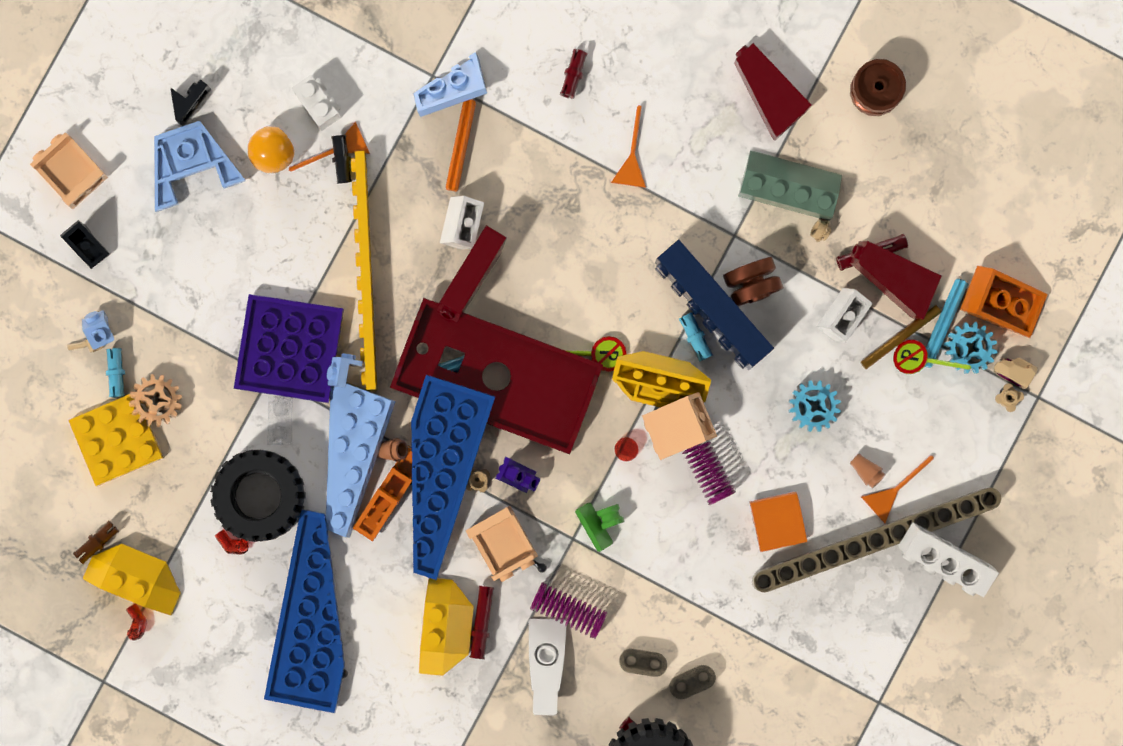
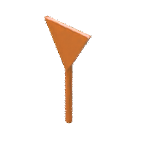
M640 105L637 106L631 153L611 183L646 188L635 156L642 109Z
M355 122L345 133L348 153L365 151L366 154H370ZM333 149L289 167V171H294L334 153Z
M932 455L929 456L895 488L861 498L886 523L897 492L927 466L934 457Z

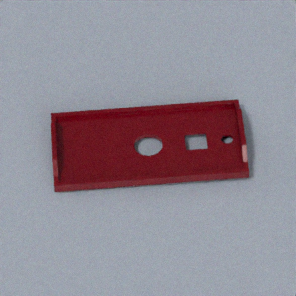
M423 298L390 388L419 398L427 374L493 395L495 399L487 424L570 455L603 365L463 313L458 322L446 320L437 311L439 303ZM418 344H427L428 352L423 355L417 352ZM445 346L465 353L458 373L438 366ZM494 362L506 365L511 374L508 386L498 391L488 388L482 378L486 366Z

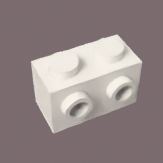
M309 75L292 87L295 95L321 131L341 118L337 112L340 110L339 105L333 97L328 99L324 94L327 88L320 78L315 80L312 75Z
M466 196L450 197L440 243L460 250L472 249L476 241L484 202Z
M842 288L816 327L833 341L847 342L873 303L856 289Z

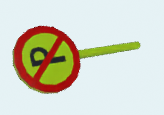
M611 336L602 337L597 340L592 347V351H568L578 356H592V361L602 364V371L607 372L614 371L618 356L627 355L626 347L622 341Z
M917 340L902 342L896 347L893 354L895 367L904 374L920 372L926 363L967 370L971 369L970 365L928 358L926 347Z

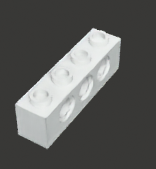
M914 522L898 545L904 559L913 564L916 561L923 564L922 568L933 575L938 572L943 575V580L951 585H955V583L963 586L962 590L972 596L978 594L984 597L999 574L989 563ZM932 547L928 554L923 555V551L926 548ZM951 558V562L948 565L943 566V562L946 559ZM971 569L969 575L963 576L964 571Z

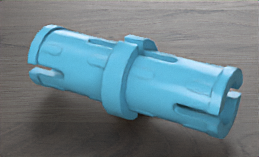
M691 312L679 318L688 337L687 341L694 348L699 362L713 356L704 338L705 333L700 330L693 313Z
M122 348L106 349L108 364L106 376H108L109 397L125 396L123 386L125 370L122 369Z

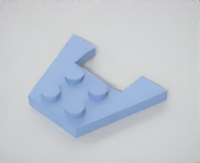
M200 121L154 136L155 212L179 205L171 182L216 167L223 189L246 181Z

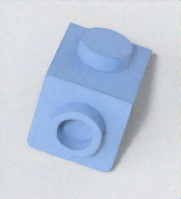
M104 310L91 312L82 319V330L92 349L95 350L114 341V336L108 325V317Z
M342 353L341 357H333L332 364L327 371L328 385L346 387L349 365L362 366L363 361L355 360V355Z

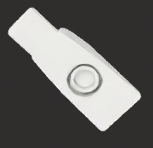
M529 619L528 621L531 688L534 691V715L555 716L557 714L558 692L561 686L565 655L566 620L562 624H560L561 619H558V621H555V619Z

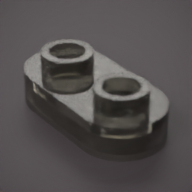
M629 648L624 650L619 657L621 668L628 673L658 677L664 674L667 669L666 658L658 652ZM629 656H634L636 659L633 665H629L626 662ZM652 660L659 661L658 668L654 669L650 666Z
M698 665L674 676L669 683V690L675 698L686 699L712 687L716 680L715 672L708 665ZM702 672L707 673L708 677L705 681L699 680V674ZM679 682H684L686 685L683 691L677 690Z

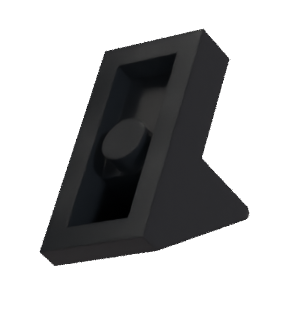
M201 79L198 83L194 82L189 87L186 98L170 88L175 120L181 126L186 124L211 90Z
M79 220L60 235L90 269L109 255V252L93 236L89 228Z

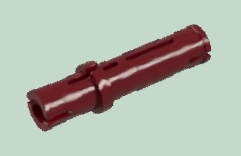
M904 234L875 244L882 248L892 245V247L886 248L890 252L908 248V242ZM851 252L836 257L840 271L853 267L850 264L852 259Z
M479 586L474 631H471L473 639L469 658L485 660L487 638H490L488 627L494 587Z

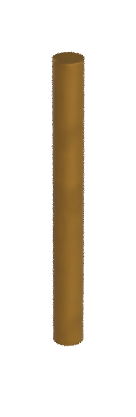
M937 305L927 311L924 320L916 319L860 363L864 369L867 370L941 313L940 308Z

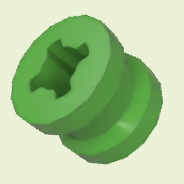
M619 504L596 511L597 516L602 520V530L625 522L624 518L619 514Z

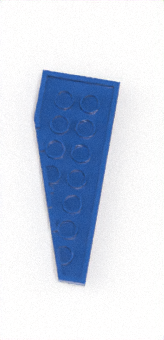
M427 374L411 420L413 573L437 580L495 396Z
M302 509L293 546L264 700L336 713L345 661L326 514Z

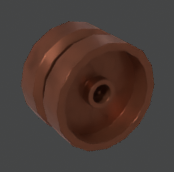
M874 59L866 62L859 68L850 84V96L853 104L860 112L869 116H882L890 113L900 103L906 91V79L903 71L895 63L887 59ZM875 84L879 85V90L875 88Z
M772 257L754 261L723 275L727 287L743 286L733 291L730 295L737 306L760 301L784 288L778 276L764 279V276L771 274L776 269Z

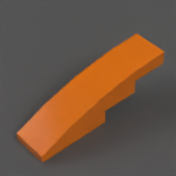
M408 445L406 458L396 462L353 527L354 530L372 542L412 484V447Z

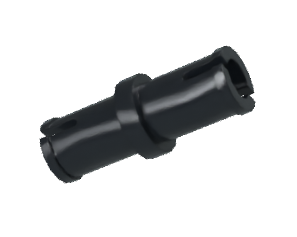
M346 135L331 136L334 152L332 163H335L337 184L352 182L349 166L351 156H348Z

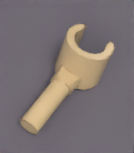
M87 339L80 343L67 345L68 350L88 347L90 353L103 348L102 346L95 350L92 349Z

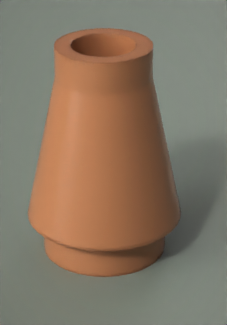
M399 438L382 442L377 458L400 462L406 458L408 446L404 440Z
M860 453L850 462V465L853 466L865 485H869L872 489L886 475L882 472L883 468L869 461Z

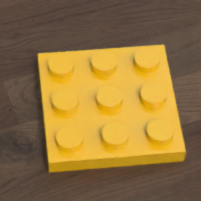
M130 394L68 420L95 486H100L163 459L151 427L147 426L148 420L144 419L140 423V415H132L133 410L136 408L129 406V402L135 400L130 397Z

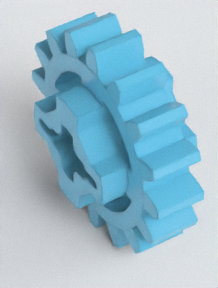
M965 322L962 326L963 329L959 326L954 327L956 334L949 333L947 336L951 341L944 343L945 346L949 347V350L944 354L951 355L952 357L949 362L970 365L974 374L979 373V366L981 369L986 370L988 368L986 362H994V359L990 356L997 354V350L992 349V346L997 344V341L990 340L993 332L986 334V326L984 325L978 329L977 322L972 323L971 327ZM967 332L974 333V335H972L971 338H965L964 336H961L963 333ZM982 340L985 342L986 350L983 349ZM974 342L973 349L975 351L967 355V351L969 348L966 346V344L968 345ZM955 346L959 347V357L956 353ZM971 358L981 360L975 364L967 363ZM964 369V374L970 372V370Z
M810 380L807 384L808 387L800 384L799 389L801 391L794 390L792 392L796 398L790 399L789 403L793 404L794 408L788 411L789 413H795L796 416L793 417L792 421L799 420V428L807 425L808 432H811L813 427H816L817 432H821V425L828 429L830 428L829 421H837L833 415L834 413L841 412L840 409L836 408V405L841 403V400H834L837 391L830 393V384L822 387V381L819 380L816 386H814L812 380ZM811 390L819 391L817 395L813 397H810L805 394L806 392ZM826 398H828L830 402V411L826 408L825 405ZM809 401L812 403L818 401V408L821 411L815 410L812 412L810 410L812 406L809 404ZM799 402L804 407L803 415H801L799 410ZM814 416L824 418L820 422H810Z

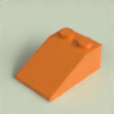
M977 266L960 310L981 320L1031 338L1048 294L995 269Z

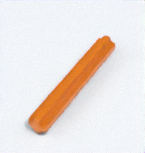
M472 99L464 101L462 104L445 186L446 190L457 192L459 189L476 107V101Z

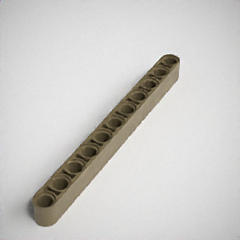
M984 488L762 569L753 575L752 585L757 591L764 593L900 544L911 524L915 523L919 517L925 518L927 522L925 529L933 532L993 510L1000 505L1001 494L994 488ZM987 492H990L994 497L993 503L989 506L983 501V496ZM965 500L971 504V511L967 514L963 513L960 507L961 503ZM942 508L946 509L949 513V518L945 522L940 521L938 518V512ZM897 525H901L904 529V535L899 539L893 535V529ZM874 533H878L882 537V542L878 547H874L870 542V538ZM853 541L857 542L860 548L856 555H851L848 552V545ZM829 550H834L837 554V559L834 563H828L825 559V554ZM806 558H811L815 564L813 570L806 572L802 566ZM784 566H788L792 570V576L788 580H783L780 576V570ZM765 574L769 577L770 583L766 588H760L757 584L758 577Z

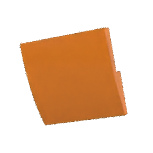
M797 492L749 501L760 552L807 542Z

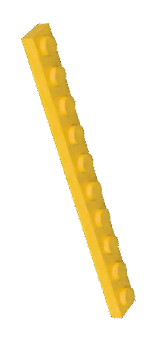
M355 151V158H351V171L356 172V181L352 182L353 196H357V205H353L354 220L358 219V229H354L355 243H359L360 252L355 253L356 267H360L361 276H357V291L361 290L362 300H358V314H363V324H359V337L364 338V348H360V360L365 362V371L361 372L362 386H366L367 391H378L367 161L365 151Z

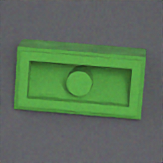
M587 503L575 510L597 552H601L613 544L607 530H602V521L597 516L591 503Z

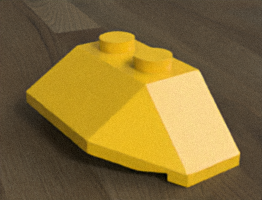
M646 351L618 356L612 380L618 384L631 401L660 408L697 392L700 393L704 403L706 402L711 384V379L690 362Z
M119 544L92 556L83 576L85 581L104 591L167 615H172L181 594L166 561L125 544Z
M428 579L420 645V674L443 676L469 655L474 606L452 579Z

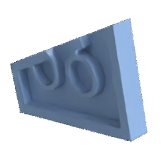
M476 52L470 55V60L461 66L457 64L452 67V72L443 78H436L413 93L420 117L487 94L479 57Z

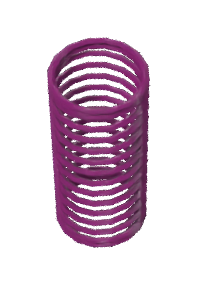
M711 442L700 446H693L682 453L692 452L685 457V459L694 457L687 462L688 464L698 461L690 466L691 469L700 466L692 473L704 470L696 475L695 478L708 474L698 480L697 483L712 478L700 485L699 488L715 483L702 491V493L717 488L705 495V498L719 493L707 500L708 505H712L736 492L733 485L727 486L731 482L730 480L723 482L728 478L727 475L719 478L726 473V471L717 473L724 466L714 468L721 463V461L712 463L718 459V456L710 458L716 454V451L708 453L714 447L704 449Z
M542 582L530 610L534 611L536 608V612H538L543 604L540 613L542 615L549 604L545 616L548 617L554 606L550 619H553L559 608L555 621H558L565 608L560 624L564 622L570 610L565 626L569 624L575 613L570 625V629L573 628L580 615L575 631L578 630L584 619L580 633H582L590 619L585 635H587L595 621L590 638L596 639L607 616V611L605 612L604 610L601 613L602 610L600 608L596 612V606L591 610V604L586 608V602L581 606V599L576 604V597L571 602L572 595H569L565 602L567 593H564L560 599L562 590H560L555 597L557 588L551 593L552 586H549L546 591L547 583Z

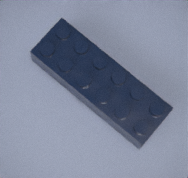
M679 239L657 257L655 261L657 273L663 279L667 277L672 282V290L679 297L683 295L687 299V307L694 315L698 313L704 319L702 324L710 333L715 331L720 337L718 340L720 345L726 351L730 349L736 355L733 359L742 369L746 367L750 370L774 349Z

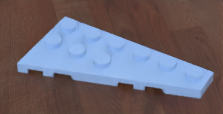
M346 383V387L331 386L326 501L327 529L348 538L351 536L396 402L349 383Z

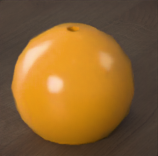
M266 126L257 130L250 137L247 146L250 162L256 169L265 173H278L286 169L292 163L295 154L294 147L288 136L280 128Z

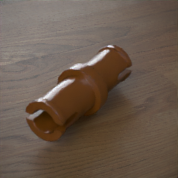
M108 521L94 535H89V540L78 550L74 551L73 555L79 558L82 564H85L98 550L102 551L104 549L103 545L119 533V530L116 527L112 528L113 523Z

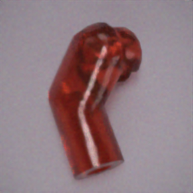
M224 529L215 535V538L227 554L242 555L248 551V541L244 539H231Z
M135 603L126 609L132 619L130 630L127 631V636L132 641L141 639L147 626L146 617Z

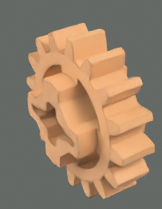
M151 374L150 381L143 377L141 378L142 385L134 384V389L137 392H130V397L135 400L130 401L129 406L136 408L133 410L132 415L139 414L140 423L144 419L148 420L147 426L149 427L152 422H156L157 427H160L163 420L166 424H169V416L176 418L178 415L174 409L180 410L182 406L176 403L182 399V395L175 394L179 387H171L172 379L164 382V375H161L159 380H155L154 374ZM150 386H155V388L149 392H142L144 389ZM163 388L168 391L171 398L166 397ZM154 396L159 397V402L157 405L152 404L153 400L151 399H153ZM140 404L146 406L148 413L141 408ZM168 409L165 414L156 416L157 412Z

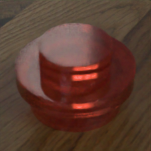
M621 438L615 445V454L622 461H631L638 454V445L631 438Z

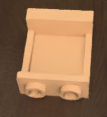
M65 132L63 135L58 134L50 142L51 145L45 151L41 150L33 157L34 161L30 165L60 195L62 200L70 208L74 209L108 177L72 137Z
M699 392L642 415L645 429L650 434L653 448L660 460L717 437Z
M511 506L466 530L468 537L473 539L493 575V581L500 578L501 582L514 576L512 571L518 567H521L523 571L535 564L533 559L538 557Z

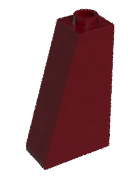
M754 43L749 47L744 45L735 54L737 58L734 64L771 137L776 141L811 108L812 104Z
M485 226L439 302L437 311L440 312L443 318L449 321H459L500 257L507 237L489 226Z
M859 241L852 249L850 264L913 319L924 320L942 275L869 241Z

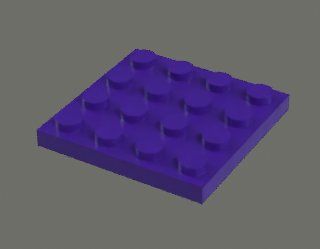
M249 294L233 389L329 403L331 386L328 385L327 371L332 364V358L337 357L344 309Z

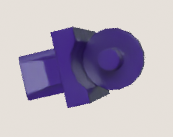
M508 457L504 458V464L500 465L499 473L495 478L525 493L528 492V489L535 491L540 482V478L535 476L536 471Z

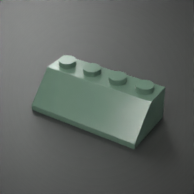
M750 150L738 197L830 221L833 218L842 175Z

